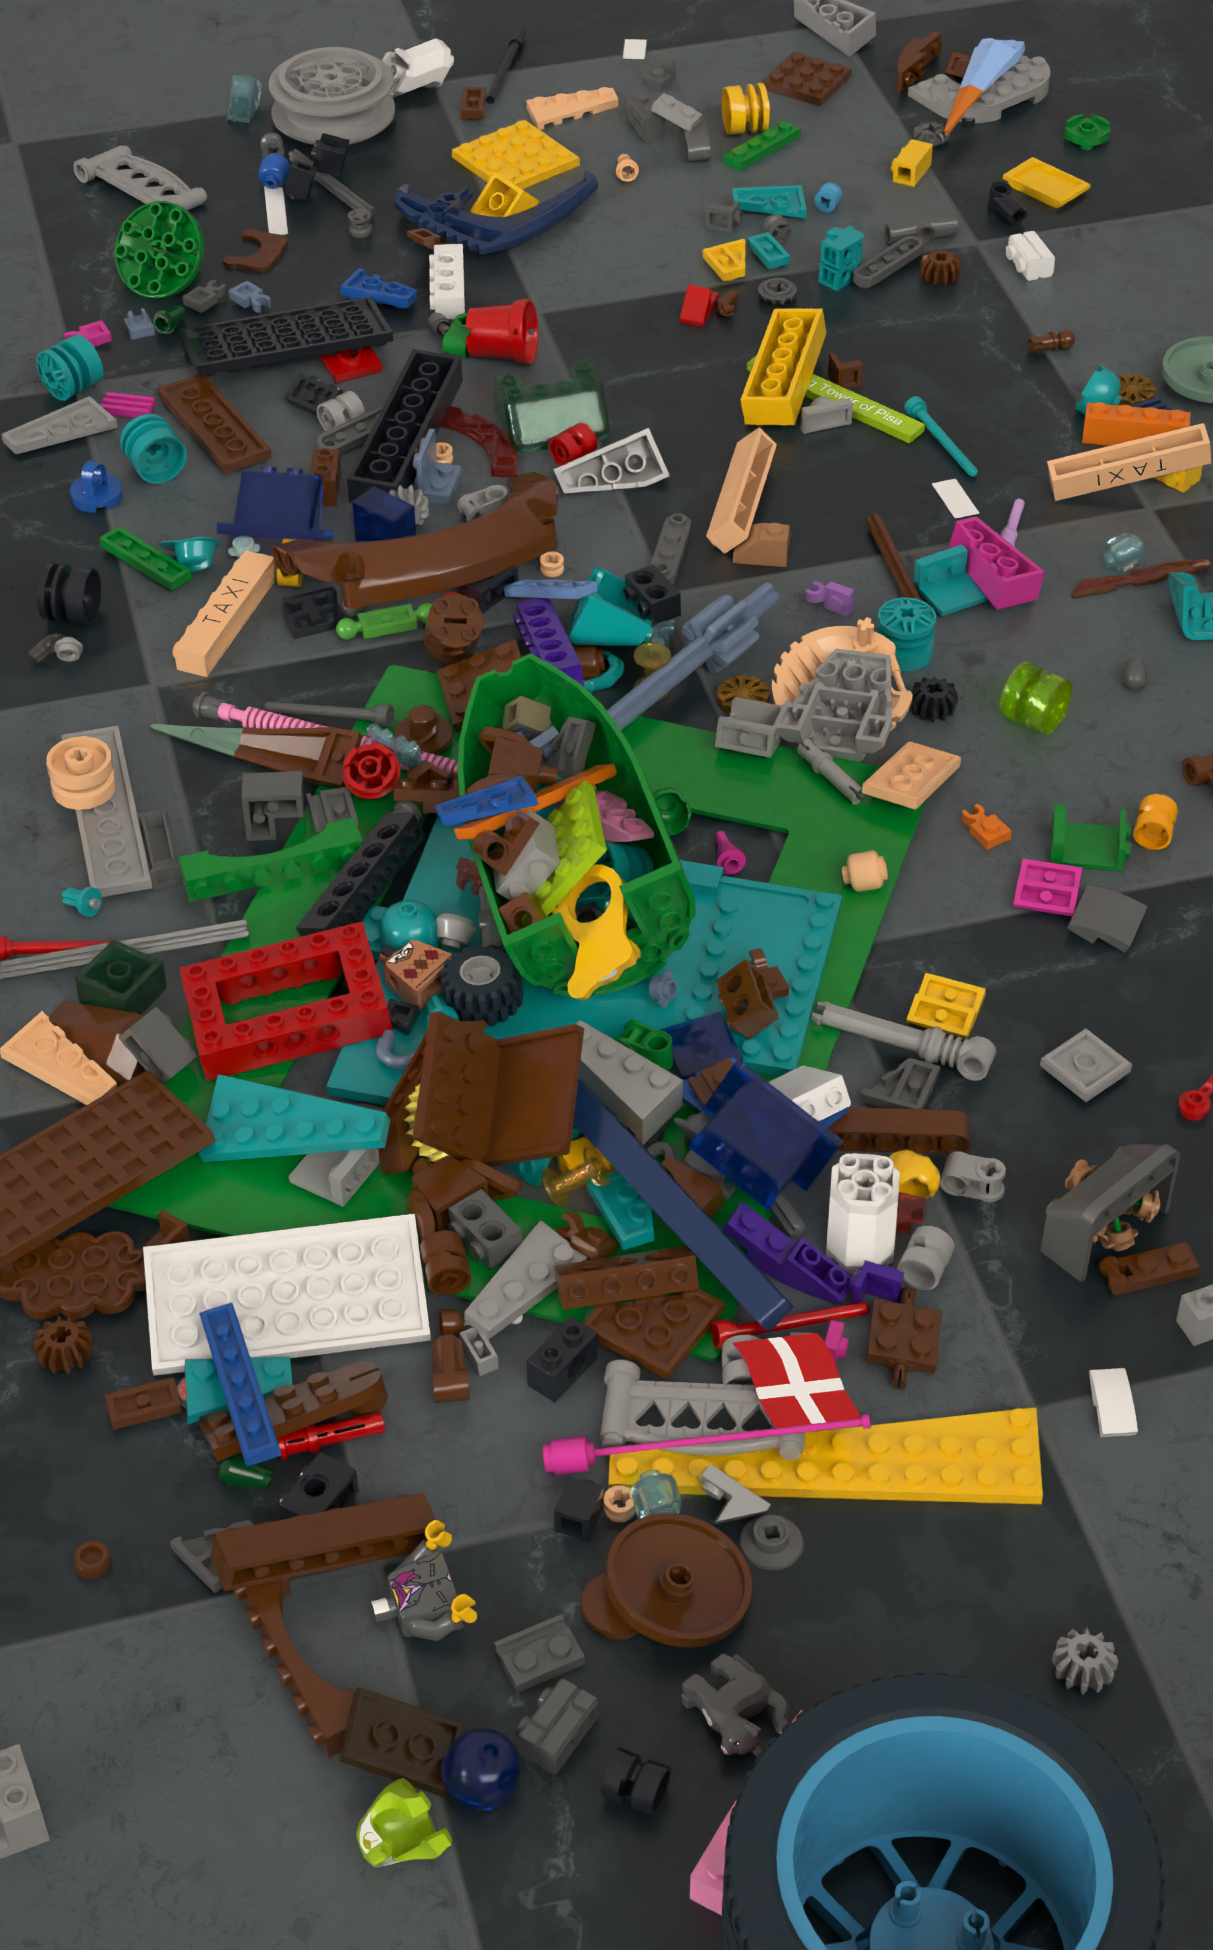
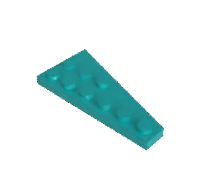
M218 1074L206 1126L213 1132L215 1142L199 1151V1156L203 1162L385 1148L390 1118L385 1112Z

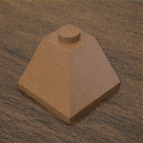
M779 523L752 524L748 538L734 548L733 563L786 567L791 537L790 525Z

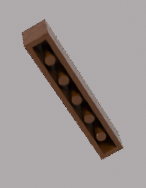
M424 1492L400 1495L396 1498L376 1502L368 1501L360 1505L333 1508L324 1512L309 1515L302 1514L293 1518L273 1522L265 1521L257 1525L237 1529L229 1528L216 1532L210 1557L223 1590L229 1591L411 1554L423 1540H428L425 1536V1529L436 1518Z

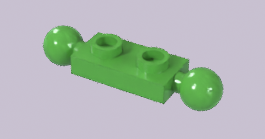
M423 603L415 611H413L411 604L358 613L357 622L351 618L341 619L337 623L336 632L340 638L350 640L358 632H362L363 638L367 639L418 629L417 621L426 625L428 613L433 604Z

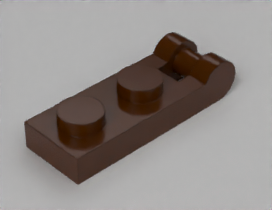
M1187 1242L1121 1258L1109 1256L1102 1259L1098 1265L1102 1275L1108 1277V1287L1113 1295H1121L1199 1275L1200 1266Z

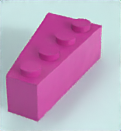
M978 517L956 521L949 549L963 545L968 550L966 572L996 610L1038 599L1045 575L1043 569Z

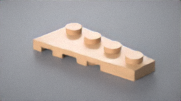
M608 87L592 91L581 90L571 94L560 93L551 97H535L534 99L526 100V108L535 127L539 130L544 129V124L551 122L554 126L562 124L563 119L572 117L574 120L582 118L585 112L595 114L618 107V97L614 89Z
M43 1011L0 1048L1 1058L86 1105L118 1087L117 1082L94 1060H89L76 1043L70 1042L66 1038L65 1032L60 1027L54 1026Z

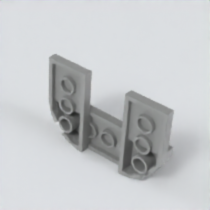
M1022 55L1017 64L1001 75L974 102L959 122H962V119L966 121L975 120V123L995 121L1001 119L1002 110L1025 100L1033 104L1041 101L1048 93L1050 82V67L1045 59L1040 56L1029 59L1027 56ZM938 74L933 78L909 87L908 96L936 114L949 119L961 84L956 83L944 74Z

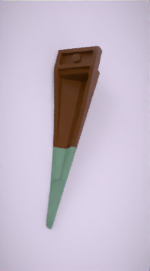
M164 724L150 725L154 731L276 772L302 771L303 781L318 786L325 785L335 788L346 787L342 778L344 760L353 748H359L363 738L360 732L336 727L260 729Z

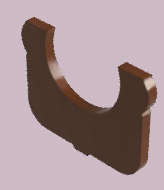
M253 228L246 229L242 234V239L253 240L259 243L261 248L256 253L245 257H235L227 254L223 260V265L228 268L237 267L258 272L267 271L282 256V252L288 245L287 238L284 235L263 232Z

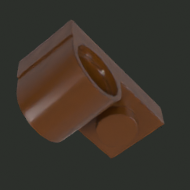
M519 810L517 815H514L508 821L505 828L506 832L502 837L490 830L480 832L473 841V851L486 864L506 876L540 823ZM496 842L495 851L487 855V849L490 844Z

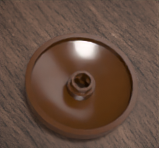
M660 1513L635 1520L617 1535L605 1562V1587L616 1611L636 1631L666 1645L687 1648L701 1647L724 1639L740 1624L751 1600V1573L739 1548L719 1529L695 1517L675 1513Z

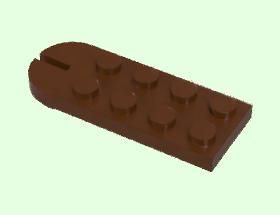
M360 1362L345 1365L327 1373H315L304 1382L296 1385L281 1386L273 1394L263 1398L276 1438H279L346 1411H350L358 1416L375 1413L387 1403L388 1393L378 1366L373 1363ZM229 1411L214 1412L207 1419L199 1422L202 1433L217 1462L242 1452Z

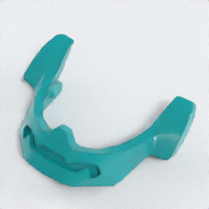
M571 643L573 647L583 646V645H575V644ZM602 650L604 660L608 661L610 667L601 676L587 681L583 680L585 689L592 693L607 687L610 688L623 674L624 662L612 653Z

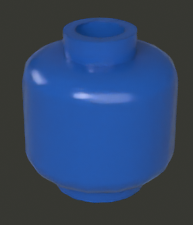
M278 153L264 156L258 171L260 182L270 189L285 186L290 169L288 160Z

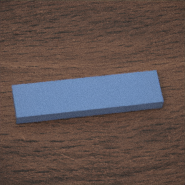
M522 579L504 587L505 597L579 599L590 595L591 591L594 593L598 592L596 582Z

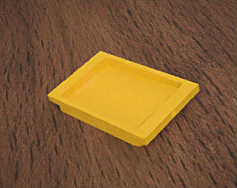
M1034 157L1003 174V179L1008 181L1012 188L1054 208H1059L1090 189L1091 185Z

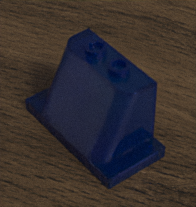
M261 466V472L242 471L233 524L217 523V534L287 539L304 538L333 542L334 531L321 530L324 477L304 475L303 469L287 468V473H277L276 467Z
M738 1059L702 1110L712 1118L696 1135L689 1148L762 1206L769 1209L792 1182L807 1191L844 1141Z

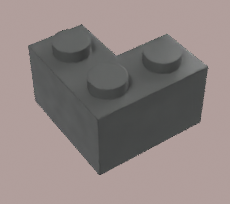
M302 771L243 773L242 805L247 841L277 840V818L304 817Z

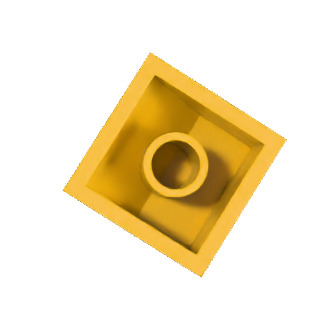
M494 171L470 212L485 216L507 217L535 207L540 201Z

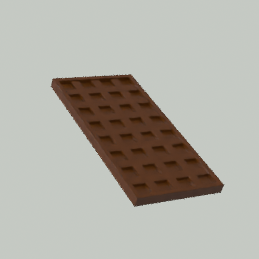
M147 1070L1 1154L0 1270L214 1143L213 1132Z

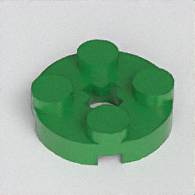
M1084 114L1075 115L1066 122L1064 139L1080 145L1084 150H1091L1094 146L1109 141L1110 123L1105 118L1097 115H1092L1091 119L1084 118Z

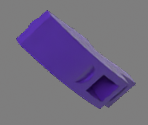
M743 1202L738 1205L722 1228L726 1234L747 1249L745 1255L757 1268L792 1288L837 1304L843 1300L849 1290L851 1274L803 1237L795 1243Z

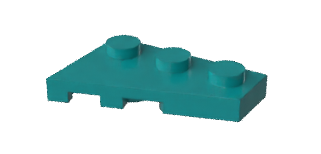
M802 185L732 188L733 203L734 201L740 202V210L806 219L807 209Z
M617 1170L586 1179L587 1191L622 1250L654 1241L652 1207Z
M290 1357L251 1358L263 1397L273 1394L281 1386L292 1385ZM213 1358L185 1359L187 1424L199 1421L200 1416L217 1411H229Z

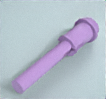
M1022 499L1015 500L1007 526L1000 534L1001 537L1013 546L1018 537L1016 530L1025 505Z

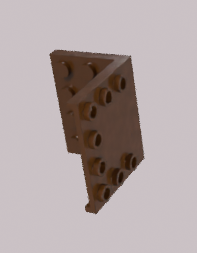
M440 1011L430 1013L412 1139L459 1160H476L489 1167L568 1155L570 1153L584 1028L577 1024L497 1040Z

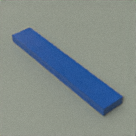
M233 1303L200 1312L201 1322L246 1467L282 1456Z

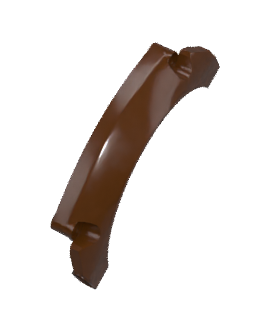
M529 472L507 480V487L511 490L512 495L505 503L493 511L466 523L421 535L379 541L327 542L302 538L274 546L272 549L273 559L280 570L292 576L304 573L322 581H336V584L342 586L344 605L350 609L448 590L494 576L513 564L516 566L522 565L550 550L556 549L558 543L555 520L550 517L556 516L558 512V487L550 478L536 472Z

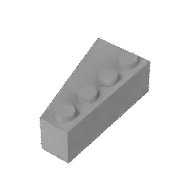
M794 0L795 18L848 57L852 56L876 36L875 12L846 0Z

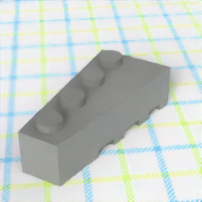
M578 1021L576 1024L584 1028L579 1079L606 1107L617 1115V1119L626 1128L629 1127L635 1133V1138L644 1145L683 1105V1080L583 1021Z

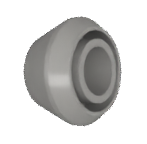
M442 913L435 920L437 938L442 941L441 945L449 949L459 950L460 945L466 946L477 930L473 920L455 914Z

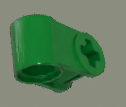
M467 313L457 315L448 332L445 333L442 342L443 354L469 358L470 355L466 344V337H470V328H466Z
M633 1019L625 1024V1031L621 1036L613 1039L667 1071L673 1066L672 1038L665 1031L657 1030Z

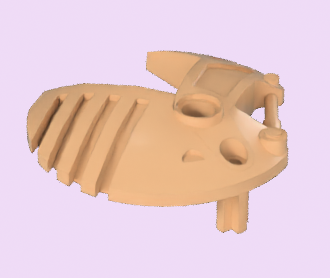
M866 617L864 621L859 619L857 627L833 626L815 630L802 636L799 644L796 641L790 645V652L788 654L786 651L783 652L780 657L781 666L777 663L774 668V677L777 682L775 683L772 679V696L775 705L782 706L787 700L792 703L799 695L798 688L803 683L808 685L816 677L815 670L838 648L890 655L891 674L894 676L899 690L896 691L891 687V730L896 727V722L902 721L911 706L913 695L910 691L906 690L900 675L901 670L895 657L896 646L888 638L874 632V624H871V618Z

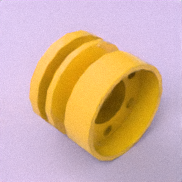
M756 83L754 87L752 84H747L745 94H743L740 85L723 87L721 107L727 135L744 134L746 123L751 133H755L757 129L759 132L768 130L770 104L764 83Z

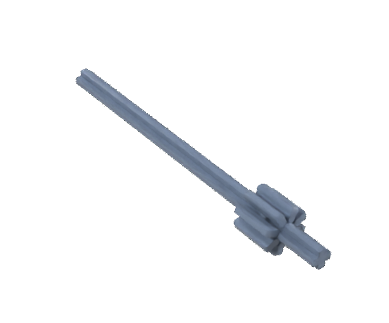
M765 583L736 604H734L732 596L722 595L686 622L681 629L682 635L688 638L681 643L683 649L607 710L619 729H624L698 667L700 668L706 663L709 672L718 673L754 646L760 637L759 633L753 630L759 625L757 619L780 600V595L774 591V586L770 583Z

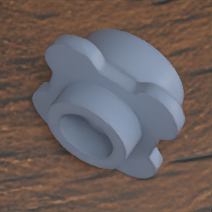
M665 970L663 975H655L650 982V996L654 1000H659L658 1004L663 1008L668 1005V1001L673 999L677 993V983L672 979L673 973L671 970Z

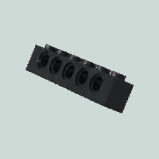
M415 813L384 814L297 925L296 929L300 937L361 922L425 838Z

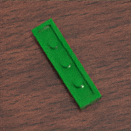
M783 120L723 155V163L741 171L801 136V128L789 121Z
M120 526L99 538L100 547L171 591L192 579L191 569Z

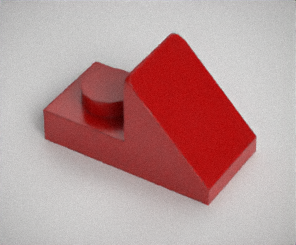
M689 285L680 315V322L703 327L716 306L715 303L719 299V293L713 292L709 288Z

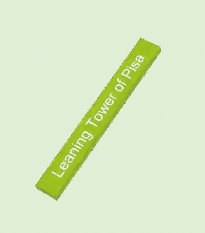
M757 355L747 362V370L750 372ZM812 374L805 394L806 397L812 400L818 397H827L832 402L850 398L853 403L852 418L909 444L925 431L924 423Z

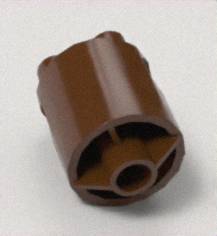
M459 594L445 595L434 601L429 610L423 634L425 649L432 658L440 663L450 665L472 656L477 648L484 623L482 611L477 601Z

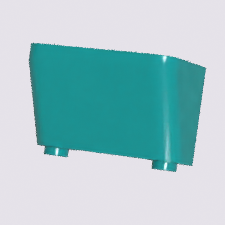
M595 565L587 581L596 582L598 592L594 593L591 591L590 595L576 600L570 613L567 636L570 642L575 645L640 646L642 642L647 644L654 631V628L651 627L652 621L644 620V617L639 615L635 606L631 602H627L623 594V587H625L624 579Z
M1169 572V591L1182 633L1191 640H1213V592L1199 593L1196 580L1189 573Z

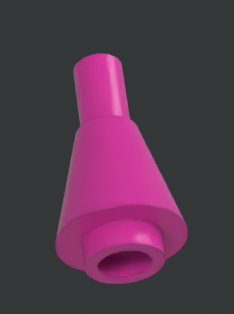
M718 831L714 836L718 845L717 866L724 867V874H735L744 867L746 857L743 852L728 840L725 832Z

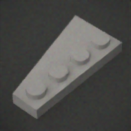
M89 396L2 434L3 443L15 454L116 429L118 426L117 419Z
M540 1220L465 1310V1321L470 1326L478 1329L489 1340L557 1289L554 1272L555 1265L588 1261V1257L569 1246L570 1243Z

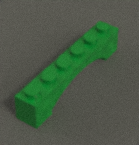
M354 817L326 823L325 829L309 840L273 853L245 857H226L211 855L206 850L180 856L178 860L181 879L190 903L343 868L363 843V839Z

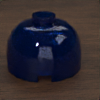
M475 1728L462 1733L449 1746L441 1765L442 1781L448 1794L453 1799L457 1797L467 1803L465 1807L472 1810L489 1811L502 1806L514 1792L521 1773L520 1756L514 1744L503 1733L493 1729Z

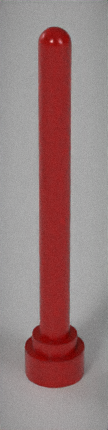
M0 936V960H7V957H13V954H44L120 940L13 942V939H7V936Z
M859 1302L786 1315L770 1332L831 1322V1320L837 1321L864 1316L869 1313L870 1308L867 1303ZM727 1319L713 1321L710 1328L711 1338L716 1349L722 1348L723 1343L733 1336H753L770 1333L757 1321L736 1324L734 1321L729 1322Z

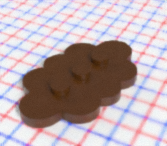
M117 1231L104 1233L97 1238L86 1232L72 1233L63 1240L54 1237L0 1270V1297L9 1301H21L23 1311L29 1317L41 1320L52 1318L59 1313L68 1318L73 1315L75 1319L84 1318L95 1310L103 1314L120 1313L129 1308L133 1303L135 1292L146 1290L143 1249L135 1250L130 1236Z

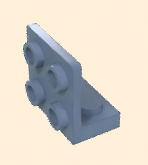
M429 429L426 437L421 439L419 453L414 455L413 468L417 469L414 487L415 490L421 488L423 495L427 496L429 503L450 505L462 477V466L450 463H437L435 429Z

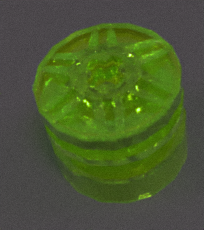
M1024 661L1013 670L1008 678L1000 698L999 711L1006 718L1013 719V721L1018 723L1025 722L1028 728L1048 735L1057 728L1066 714L1073 692L1072 682L1054 673L1047 674L1045 669Z

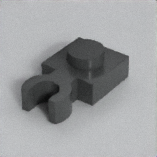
M211 280L207 283V287L198 286L184 295L183 303L185 306L202 313L218 303V298L226 295V285L222 284L217 287L216 280Z

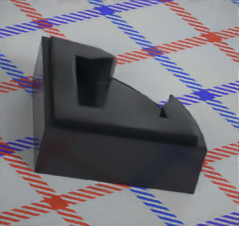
M390 999L388 1010L392 1026L400 1033L409 1036L420 1015V1006Z

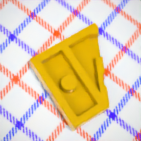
M745 239L703 249L702 258L723 282L733 281L736 278L745 276Z

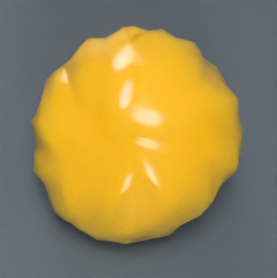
M907 1149L892 1153L888 1157L893 1161V1167L900 1172L898 1202L903 1199L912 1201L926 1200L936 1194L940 1184V1173L929 1157L918 1155Z

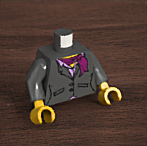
M438 1520L430 1522L425 1529V1536L428 1540H423L387 1576L389 1596L371 1601V1608L376 1623L397 1617L403 1636L440 1641L454 1630L463 1629V1621L469 1624L476 1621L477 1612L470 1608L474 1606L475 1601L466 1594L457 1596L442 1551L437 1552L436 1549L437 1546L447 1547L452 1542V1535L447 1531L441 1532L445 1528L444 1523Z

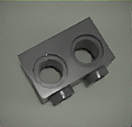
M482 1189L448 1208L449 1231L458 1233L462 1237L463 1243L468 1247L473 1259L477 1262L481 1261L489 1270L507 1261L522 1243L521 1229Z

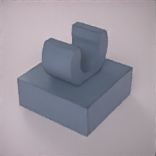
M141 308V315L134 316L132 311H128V318L124 319V325L131 340L155 335L154 325L144 308Z

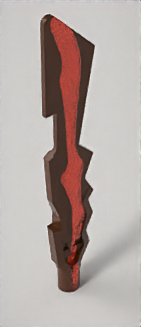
M1205 558L1193 561L1164 562L1160 565H1151L1147 569H1133L1129 575L1082 579L1072 592L1071 597L1080 598L1116 591L1115 587L1133 584L1137 587L1169 578V572L1194 574L1200 570L1210 569V560Z

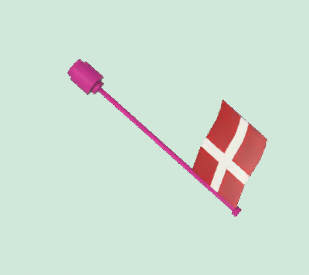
M817 1333L734 1342L733 1346L738 1350L748 1367L759 1402L773 1424L774 1429L595 1449L594 1442L588 1443L586 1436L552 1439L551 1443L543 1444V1460L546 1473L554 1472L556 1476L590 1472V1464H596V1456L863 1426V1429H870L869 1414L860 1416L844 1390L830 1350Z

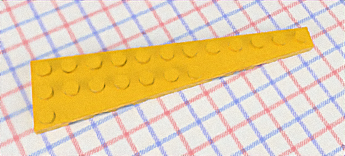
M1036 1407L1018 1408L1007 1411L870 1425V1429H863V1426L806 1432L804 1451L796 1460L782 1458L779 1455V1450L774 1448L752 1453L720 1456L680 1454L658 1449L612 1454L609 1461L608 1486L609 1488L617 1485L627 1486L634 1493L708 1495L702 1490L704 1484L697 1479L704 1468L711 1464L756 1495L764 1497L1042 1504L1043 1490Z

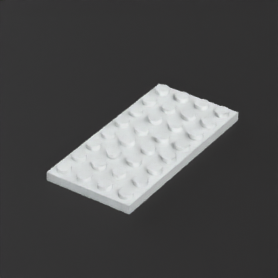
M415 1214L143 1247L151 1360L154 1376L184 1372L185 1359H212L213 1357L199 1313L228 1303H233L250 1358H297L431 1341Z

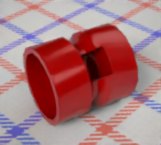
M581 422L549 441L550 454L559 466L588 455L598 448L595 433L587 424Z

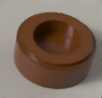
M86 1541L79 1545L73 1554L75 1569L84 1578H98L104 1575L111 1566L112 1560L109 1548L101 1541Z

